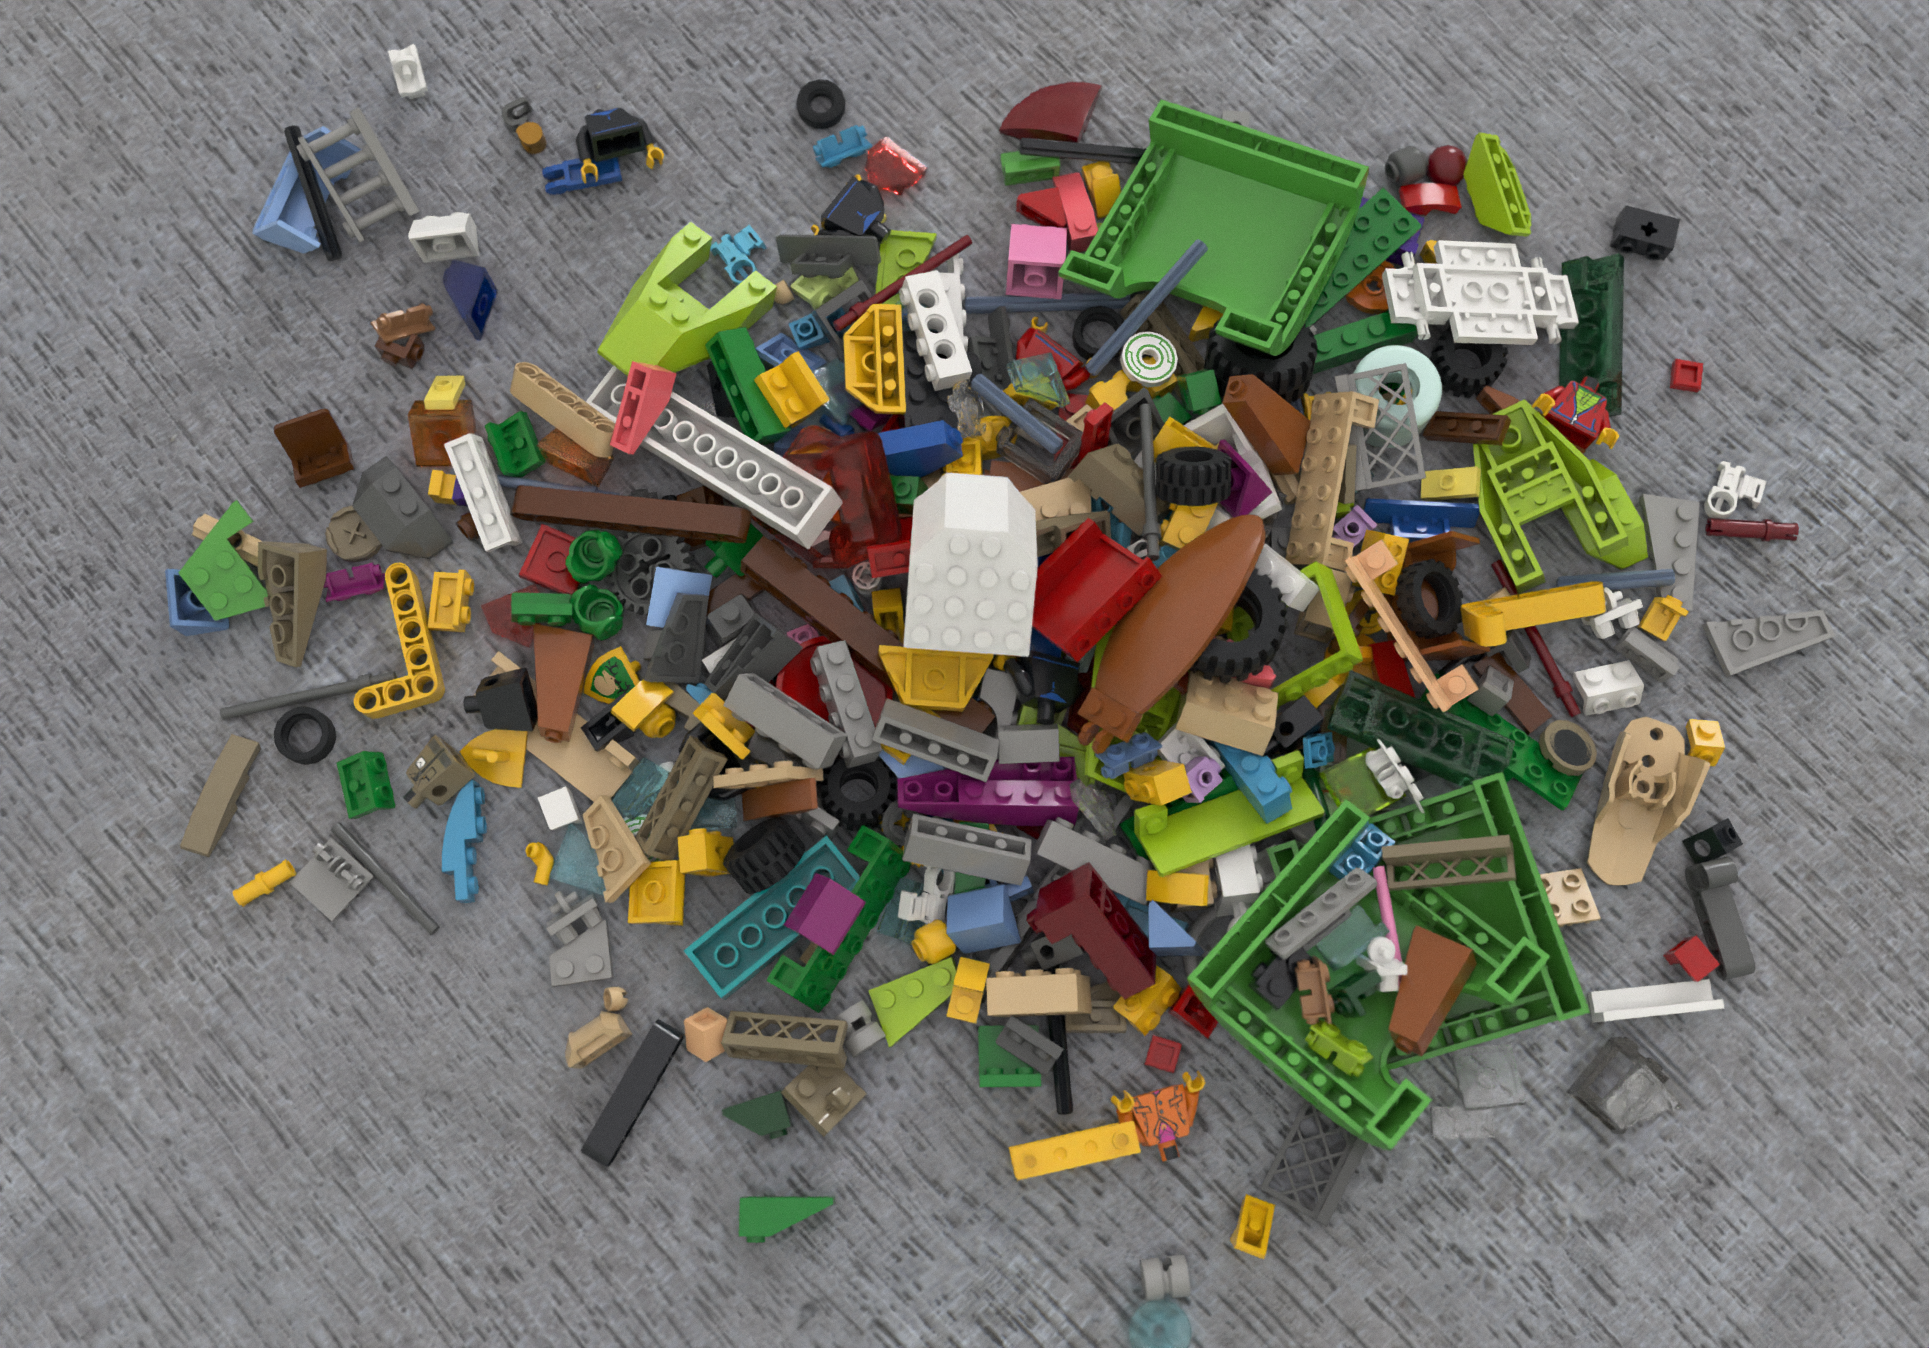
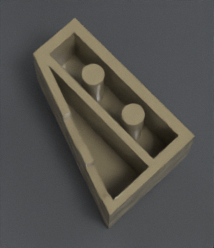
M1119 443L1089 452L1068 477L1074 482L1079 478L1092 489L1090 495L1097 500L1099 497L1104 499L1114 508L1111 511L1112 514L1139 536L1143 535V525L1146 524L1143 469L1131 458L1130 452ZM1156 495L1157 521L1160 524L1172 510L1168 509L1170 502L1164 501Z

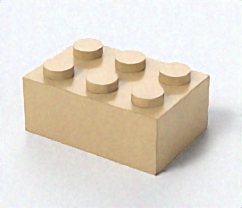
M1197 670L1194 674L1190 671L1181 693L1175 729L1263 756L1275 730L1278 693L1265 687L1253 686L1242 681L1238 682L1236 678H1231L1230 683L1220 682V677L1213 676L1210 681L1203 678V672Z
M1059 968L1055 969V975H1051L1050 971L1026 970L1025 976H1022V973H1014V971L996 972V978H986L987 1016L1005 1018L1011 1017V1015L1014 1017L1092 1014L1090 977L1081 975V970Z

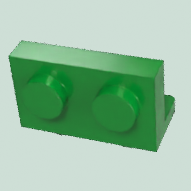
M519 411L500 424L489 422L485 425L488 442L495 452L498 468L504 475L522 478L546 463L527 412Z
M514 592L511 595V622H517L519 625L548 623L551 626H563L566 623H571L572 604L569 603L571 595Z

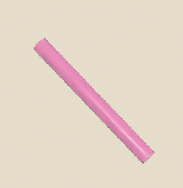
M1385 866L1373 867V876L1378 884L1376 892L1384 935L1395 945L1394 958L1402 962ZM1398 975V990L1402 975Z

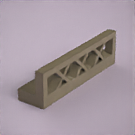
M1150 292L1136 294L1120 311L1125 320ZM1162 301L1135 334L1150 331L1161 334L1172 343L1178 358L1176 370L1174 371L1175 376L1203 370L1205 360ZM1177 382L1176 386L1174 387V391L1182 401Z
M691 735L635 837L646 855L665 861L675 858L678 852L677 837L688 834L714 785L713 776L720 774L728 760L724 754L706 748L698 738Z
M1509 835L1382 846V857L1387 865L1389 891L1516 880L1514 849ZM1507 857L1508 872L1493 873L1487 868V865L1494 858ZM1478 859H1485L1482 863L1478 861ZM1471 860L1478 866L1469 876H1462L1455 871V868L1462 861ZM1445 862H1453V863L1449 866V865H1448L1447 863H1445ZM1433 863H1439L1446 868L1439 878L1430 879L1423 873ZM1408 866L1415 871L1407 881L1395 882L1394 867ZM1452 873V874H1453L1454 876H1456V877H1448V876Z
M730 1011L721 1044L729 1058L845 1068L847 1056L843 1049V1043L848 1024L842 1020ZM737 1021L749 1022L752 1025L743 1034L734 1033ZM770 1024H778L781 1028L780 1031L772 1036H764L761 1033V1030ZM798 1027H807L810 1031L801 1039H793L789 1034ZM828 1029L838 1030L835 1042L822 1041L819 1035Z

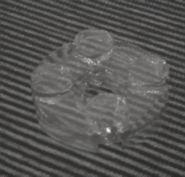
M968 379L954 383L953 394L948 395L947 400L950 410L956 412L959 421L958 431L961 433L962 438H975L985 434L986 422L981 424L980 415L985 414L979 393L971 385L968 386L970 381Z

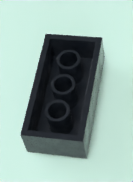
M902 330L906 413L899 414V429L944 420L952 428H956L962 436L959 386L935 391L932 381L929 382L926 378V363L924 357L918 354L915 331ZM937 354L942 359H948L943 354Z

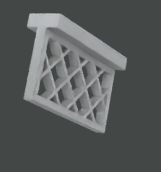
M1403 363L1350 375L1335 376L1337 392H1357L1355 380L1369 378L1376 383V386L1369 394L1370 397L1374 396L1380 386L1394 395L1384 410L1378 406V410L1382 413L1377 418L1375 427L1369 428L1366 436L1363 427L1353 424L1351 426L1349 443L1357 445L1355 491H1365L1425 479L1426 474L1407 364ZM1401 371L1403 383L1396 392L1382 384L1389 373ZM1383 375L1379 381L1373 378V376ZM1403 389L1405 390L1406 399L1399 395ZM1396 398L1405 402L1408 408V412L1401 421L1387 412ZM1385 415L1398 423V426L1389 438L1375 430ZM1408 417L1410 419L1411 428L1404 424ZM1402 426L1412 432L1413 437L1406 450L1392 441ZM1373 432L1386 440V443L1377 455L1369 451L1366 446V441ZM1389 444L1404 452L1394 467L1380 458ZM1413 446L1416 457L1409 452ZM1368 454L1374 457L1371 464L1369 463ZM1406 455L1417 461L1418 474L1406 476L1397 470ZM1377 461L1391 469L1385 480L1372 481L1371 469ZM1394 472L1402 476L1390 479Z

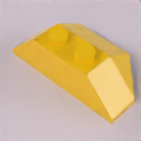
M872 304L843 336L845 390L876 414H905L901 305Z

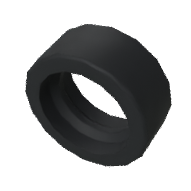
M1104 306L1090 307L1081 312L1075 320L1072 333L1073 347L1085 360L1093 357L1099 349L1085 343L1082 334L1084 327L1090 322L1102 321L1111 325L1116 331L1124 321L1120 314L1113 309ZM1121 349L1115 354L1113 358L1117 357Z
M306 706L296 707L284 713L277 721L274 729V743L278 751L289 760L304 765L314 764L326 758L333 750L336 741V731L332 721L317 709ZM302 719H311L316 721L321 727L322 735L320 742L309 752L295 751L289 744L288 737L291 728Z

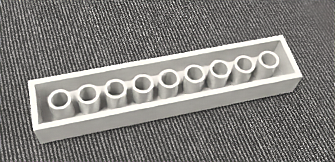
M613 366L587 399L586 403L616 423L628 376ZM674 392L671 393L668 404L640 444L643 448L735 505L749 510L753 516L807 549L811 547L843 503L835 490L828 484Z

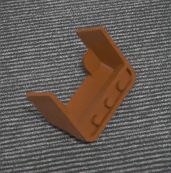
M1449 531L1408 543L1401 571L1411 564L1435 559V562H1443L1444 567H1449L1453 572L1456 566V550L1480 544V539ZM1423 579L1421 592L1424 606L1428 613L1437 620L1439 607L1436 593L1431 584ZM1396 592L1395 596L1384 593V597L1387 599L1390 607L1425 661L1455 660L1490 652V646H1480L1477 643L1465 641L1459 633L1454 631L1451 634L1432 639L1418 637L1415 631L1409 630L1407 627L1408 623L1403 621L1400 615L1402 611L1397 606L1396 600L1399 599ZM1391 631L1388 632L1387 641L1394 640L1395 638ZM1407 657L1403 658L1405 662L1409 661Z

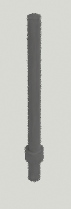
M1150 404L1140 405V426L1146 523L1143 525V539L1147 542V557L1151 561H1156L1159 559L1161 525L1157 521L1152 412Z
M395 671L374 676L371 673L360 675L356 680L221 708L220 715L225 720L351 693L365 687L397 679Z

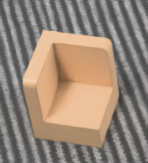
M706 1007L684 1019L687 1050L705 1062L725 1052L721 1042L727 1018Z

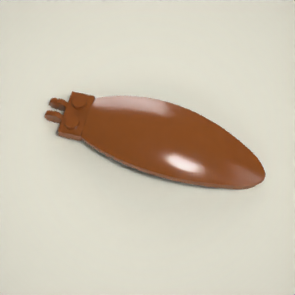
M1241 515L1216 525L1183 546L1158 568L1162 577L1116 623L1109 637L1101 659L1095 688H1091L1077 713L1089 720L1088 723L1083 725L1079 733L1078 740L1080 744L1085 746L1093 741L1091 747L1093 752L1103 754L1114 736L1128 743L1142 719V715L1154 706L1180 680L1203 653L1232 611L1262 552L1266 537L1263 520L1259 516Z

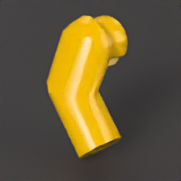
M531 842L526 846L525 853L537 866L533 882L548 886L554 865V857L544 844Z

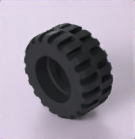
M1220 319L1214 323V327L1210 330L1204 369H1214L1218 390L1222 398H1224L1230 376L1254 374L1289 404H1291V401H1297L1308 390L1317 356V341L1310 328L1305 327L1306 324L1303 325L1290 346L1283 353L1274 356L1218 336L1215 333V328ZM1249 355L1264 356L1272 360L1255 359Z
M1254 567L1246 586L1235 604L1245 610L1251 617L1255 627L1254 633L1247 639L1238 642H1226L1213 638L1203 653L1189 668L1194 674L1199 670L1204 673L1203 678L1210 681L1215 676L1220 677V682L1230 683L1231 677H1236V680L1239 682L1246 680L1249 673H1252L1254 676L1263 671L1265 665H1269L1274 659L1287 628L1288 620L1285 618L1287 607L1286 603L1280 602L1283 596L1278 587H1271L1273 580L1267 575L1263 577L1258 575L1259 569Z

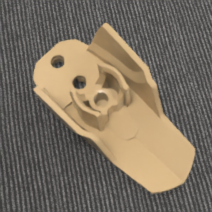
M1642 717L1630 721L1617 738L1599 798L1587 858V864L1590 869L1607 885L1620 886L1641 882L1657 843L1679 828L1682 821L1690 815L1710 768V763L1697 757L1685 755L1684 738L1675 726L1649 717ZM1650 731L1657 733V740L1651 738ZM1648 756V768L1642 764V758Z

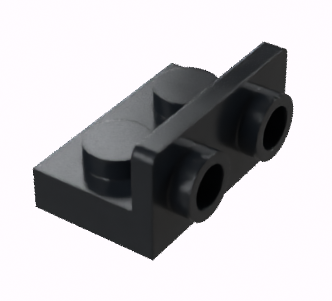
M1301 947L1287 959L1281 958L1270 949L1269 952L1272 953V956L1266 963L1261 961L1250 974L1253 979L1248 986L1275 1010H1280L1298 987L1295 967H1298L1297 961L1310 960V964H1313L1312 957Z

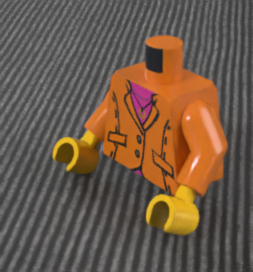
M1197 1071V1077L1192 1081L1188 1072L1183 1073L1182 1077L1186 1084L1185 1088L1183 1084H1176L1134 1097L1126 1090H1123V1100L1119 1101L1115 1095L1111 1097V1102L1117 1108L1119 1124L1134 1121L1138 1142L1146 1147L1158 1145L1162 1161L1180 1157L1175 1139L1189 1135V1128L1193 1125L1198 1106L1199 1092L1205 1086V1079L1200 1071Z

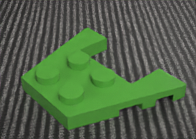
M238 500L230 505L179 571V575L215 621L265 607L264 597H268L267 589L228 540V538L254 522Z

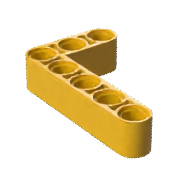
M400 562L391 564L386 569L385 580L408 675L362 688L355 694V708L371 719H378L435 703L445 693V685L432 632L427 628L428 616L419 579L406 564ZM402 574H407V579L403 583L397 584V578ZM414 600L413 607L408 611H403L404 604L407 601ZM420 627L419 635L415 638H410L411 630ZM422 654H427L426 662L417 666V658ZM429 681H434L433 689L428 693H423V686ZM405 689L404 697L399 701H395V693ZM372 697H376L375 706L371 709H366L367 701Z
M1600 581L1584 582L1465 603L1460 606L1464 635L1480 646H1497L1506 643L1507 630L1593 616L1606 612L1603 582Z

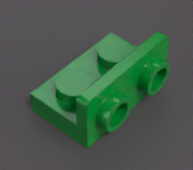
M362 751L336 762L349 819H358L377 810L395 808L387 763L382 752Z

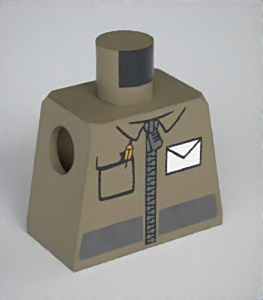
M435 734L407 769L406 775L414 786L403 798L415 809L426 798L437 805H443L476 775L457 750Z

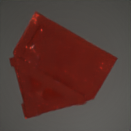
M888 136L882 138L868 151L865 165L870 183L877 185L879 190L893 191L899 196L903 195L905 188L909 189L923 178L928 169Z
M537 584L515 591V593H540ZM512 593L481 605L489 627L494 634L530 648L534 640V625H519L517 622H511Z

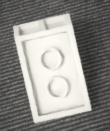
M1223 404L1184 425L1213 445L1225 439L1271 489L1273 493L1249 513L1250 515H1257L1263 520L1282 510L1266 464ZM1218 502V506L1221 507L1224 511H1226L1229 515H1231V514L1223 507V505H1222L1220 502Z

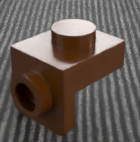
M413 333L405 347L394 342L384 343L381 337L378 338L374 346L384 362L392 366L400 364L410 369H413L416 362H419L424 354V343L418 335Z

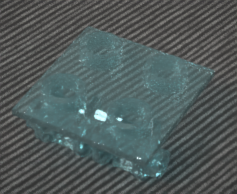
M836 358L814 371L813 374L830 399L821 407V412H828L827 415L833 420L834 424L843 426L849 419L847 414L863 405V403L845 390L844 363Z

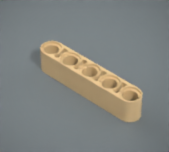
M519 362L515 365L510 393L592 455L603 458L612 455L614 447L610 446L615 427L614 422L536 365L527 362Z

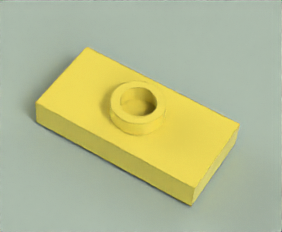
M436 376L424 399L425 410L455 409L466 385L464 376Z
M1475 466L1425 471L1426 478L1421 481V499L1423 501L1479 497L1481 469Z

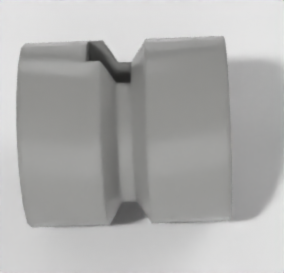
M864 1000L854 1004L833 1019L847 1022L848 1027L844 1044L853 1058L886 1037L878 1022L870 1020L872 1013ZM858 1022L862 1028L855 1032L852 1025Z
M1184 1254L1166 1256L1164 1262H1161L1158 1258L1140 1260L1141 1280L1146 1302L1162 1300L1166 1294H1169L1172 1298L1190 1296L1189 1274Z

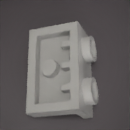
M1635 627L1628 628L1614 646L1615 650L1660 683L1674 676L1680 668L1677 665L1678 659Z

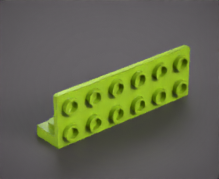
M1299 750L1271 760L1275 767L1274 772L1279 778L1283 776L1291 786L1292 793H1290L1292 809L1268 824L1264 822L1241 790L1167 816L1168 809L1165 805L1151 804L1134 810V833L1159 876H1167L1323 817V807L1302 778L1304 758Z

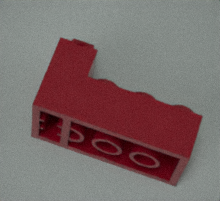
M1090 862L1039 889L1037 906L1027 914L1026 919L1035 933L1043 931L1051 944L1072 934L1077 946L1085 949L1093 966L1104 973L1111 989L1118 991L1124 1000L1155 984L1157 955L1149 948V938Z

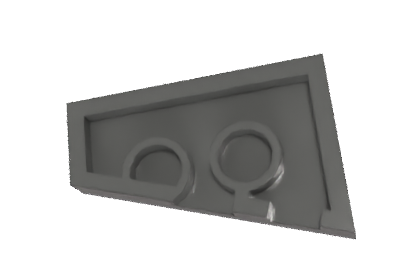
M677 593L643 680L648 682H700L708 595Z

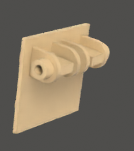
M1581 868L1540 874L1559 928L1564 925L1588 924L1591 921L1601 920Z

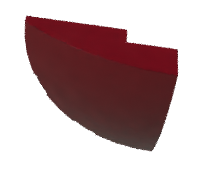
M1066 82L1041 88L1031 93L1012 108L1002 122L999 133L1019 139L1030 138L1080 143L1083 133L1086 132L1102 85L1087 82Z

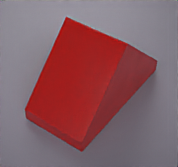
M1058 187L1023 193L1018 196L1017 212L1043 227L1066 228L1067 222Z
M1190 985L1183 988L1176 1003L1172 1005L1168 1012L1206 1038L1210 1037L1218 1024V1021L1199 1000Z

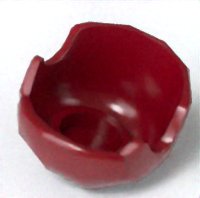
M1451 145L1437 147L1427 157L1426 176L1433 183L1456 186L1464 179L1463 174L1467 158L1458 147Z

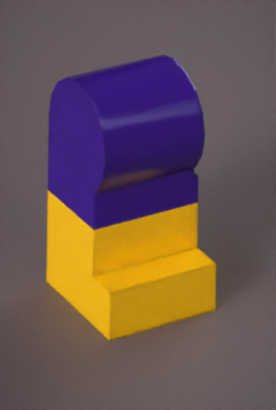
M432 469L428 495L435 503L468 506L456 475L445 474L444 471Z

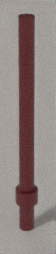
M968 235L963 236L863 303L858 302L849 308L848 313L833 322V326L840 332L857 321L872 304H882L898 294L903 286L905 276L931 272L972 245L971 238Z
M1502 560L1492 563L1491 567L1502 588L1506 587L1510 595L1519 594ZM1536 625L1524 627L1554 685L1552 690L1557 699L1561 698L1570 718L1581 714L1571 694L1573 689L1569 681H1565Z

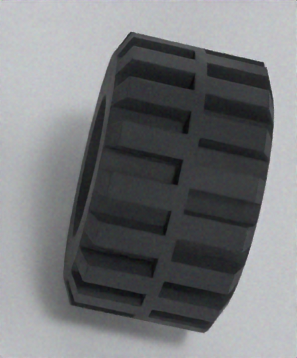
M1450 325L1436 342L1429 360L1434 364L1440 375L1441 383L1444 385L1442 390L1445 392L1449 390L1454 391L1453 396L1456 397L1464 393L1465 398H1470L1474 393L1478 396L1486 386L1491 387L1503 372V368L1508 360L1505 358L1508 354L1507 347H1502L1503 344L1454 343ZM1466 349L1472 351L1479 358L1481 367L1474 369L1462 365L1456 357L1455 350Z
M1180 447L1162 452L1157 456L1156 495L1160 499L1183 506H1204L1221 502L1230 496L1231 457L1228 454L1206 447Z
M838 755L834 760V764L826 767V774H823L821 786L823 809H827V813L840 821V827L843 823L847 824V830L853 831L854 826H858L859 830L862 825H870L871 828L878 826V821L883 819L882 812H885L889 807V803L895 800L896 778L893 777V771L886 767V763L882 758L847 768L844 758ZM862 779L874 787L876 794L867 801L854 802L843 795L841 788L850 780Z
M774 817L757 824L742 835L729 849L723 860V865L746 893L753 894L773 886L790 873L802 858L806 847L784 818Z

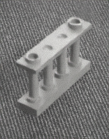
M358 106L349 111L352 118L347 120V124L310 143L302 135L298 137L300 144L296 147L305 162L311 160L345 217L346 222L342 224L350 238L352 239L356 236L358 241L362 242L365 240L361 233V230L399 210L400 212L406 210L410 217L419 212V209ZM354 133L356 136L362 134L367 143L362 146V150L323 169L315 153ZM369 159L371 162L377 160L382 170L378 171L379 175L340 195L338 194L330 179ZM383 185L386 187L391 185L397 194L392 197L393 201L356 220L352 218L345 206Z

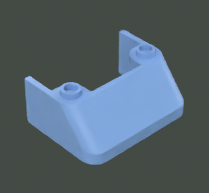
M322 126L304 135V137L310 143L331 132V130ZM342 139L315 153V156L323 169H326L362 149ZM289 151L252 233L265 241L304 254L319 248L321 243L318 242L319 237L316 236L317 229L314 228L315 223L291 152ZM312 164L324 202H326L330 192ZM352 169L330 179V181L334 185L341 178L345 180Z

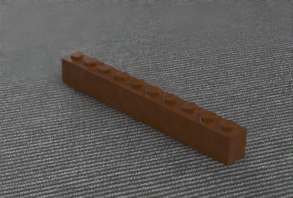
M763 536L741 560L740 571L832 643L845 640L851 658L896 692L880 659L878 648L879 645L903 647L897 634L890 629L885 630L879 626L874 616L869 612H861L854 606L853 601L846 594H838L831 588L830 583L823 576H815L811 573L801 559L798 557L792 558L785 552V548L774 539L770 541L767 537ZM972 697L963 712L932 710L944 720L982 734L990 727L995 718V715L992 714V709L982 701L977 702Z

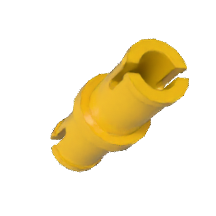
M285 859L265 873L262 871L257 873L255 879L233 890V896L237 903L244 907L264 893L267 895L272 893L274 887L296 876V871L290 861Z

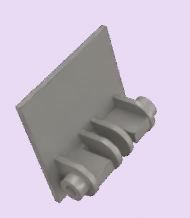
M330 838L325 845L318 843L313 848L312 852L315 853L313 858L289 883L333 922L375 876L333 838Z

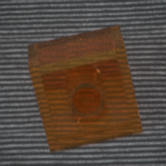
M415 400L407 415L416 467L452 466L444 444L469 433L476 435L472 400H458L453 410H425L424 400Z
M557 428L542 438L537 444L548 465L598 488L614 460L613 455L605 458L592 455Z

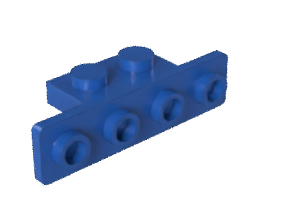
M1367 498L1363 507V511L1375 523L1389 524L1391 535L1409 539L1408 543L1451 531L1450 527L1474 528L1480 513L1479 504Z

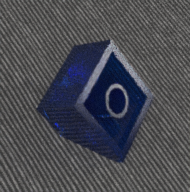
M453 259L450 268H447L444 272L443 284L475 340L481 341L498 290L485 267Z

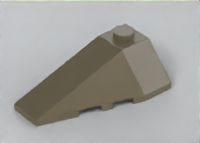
M258 542L259 579L265 580L268 597H264L265 607L270 606L273 622L269 628L276 661L293 667H301L326 580L327 549L304 543Z

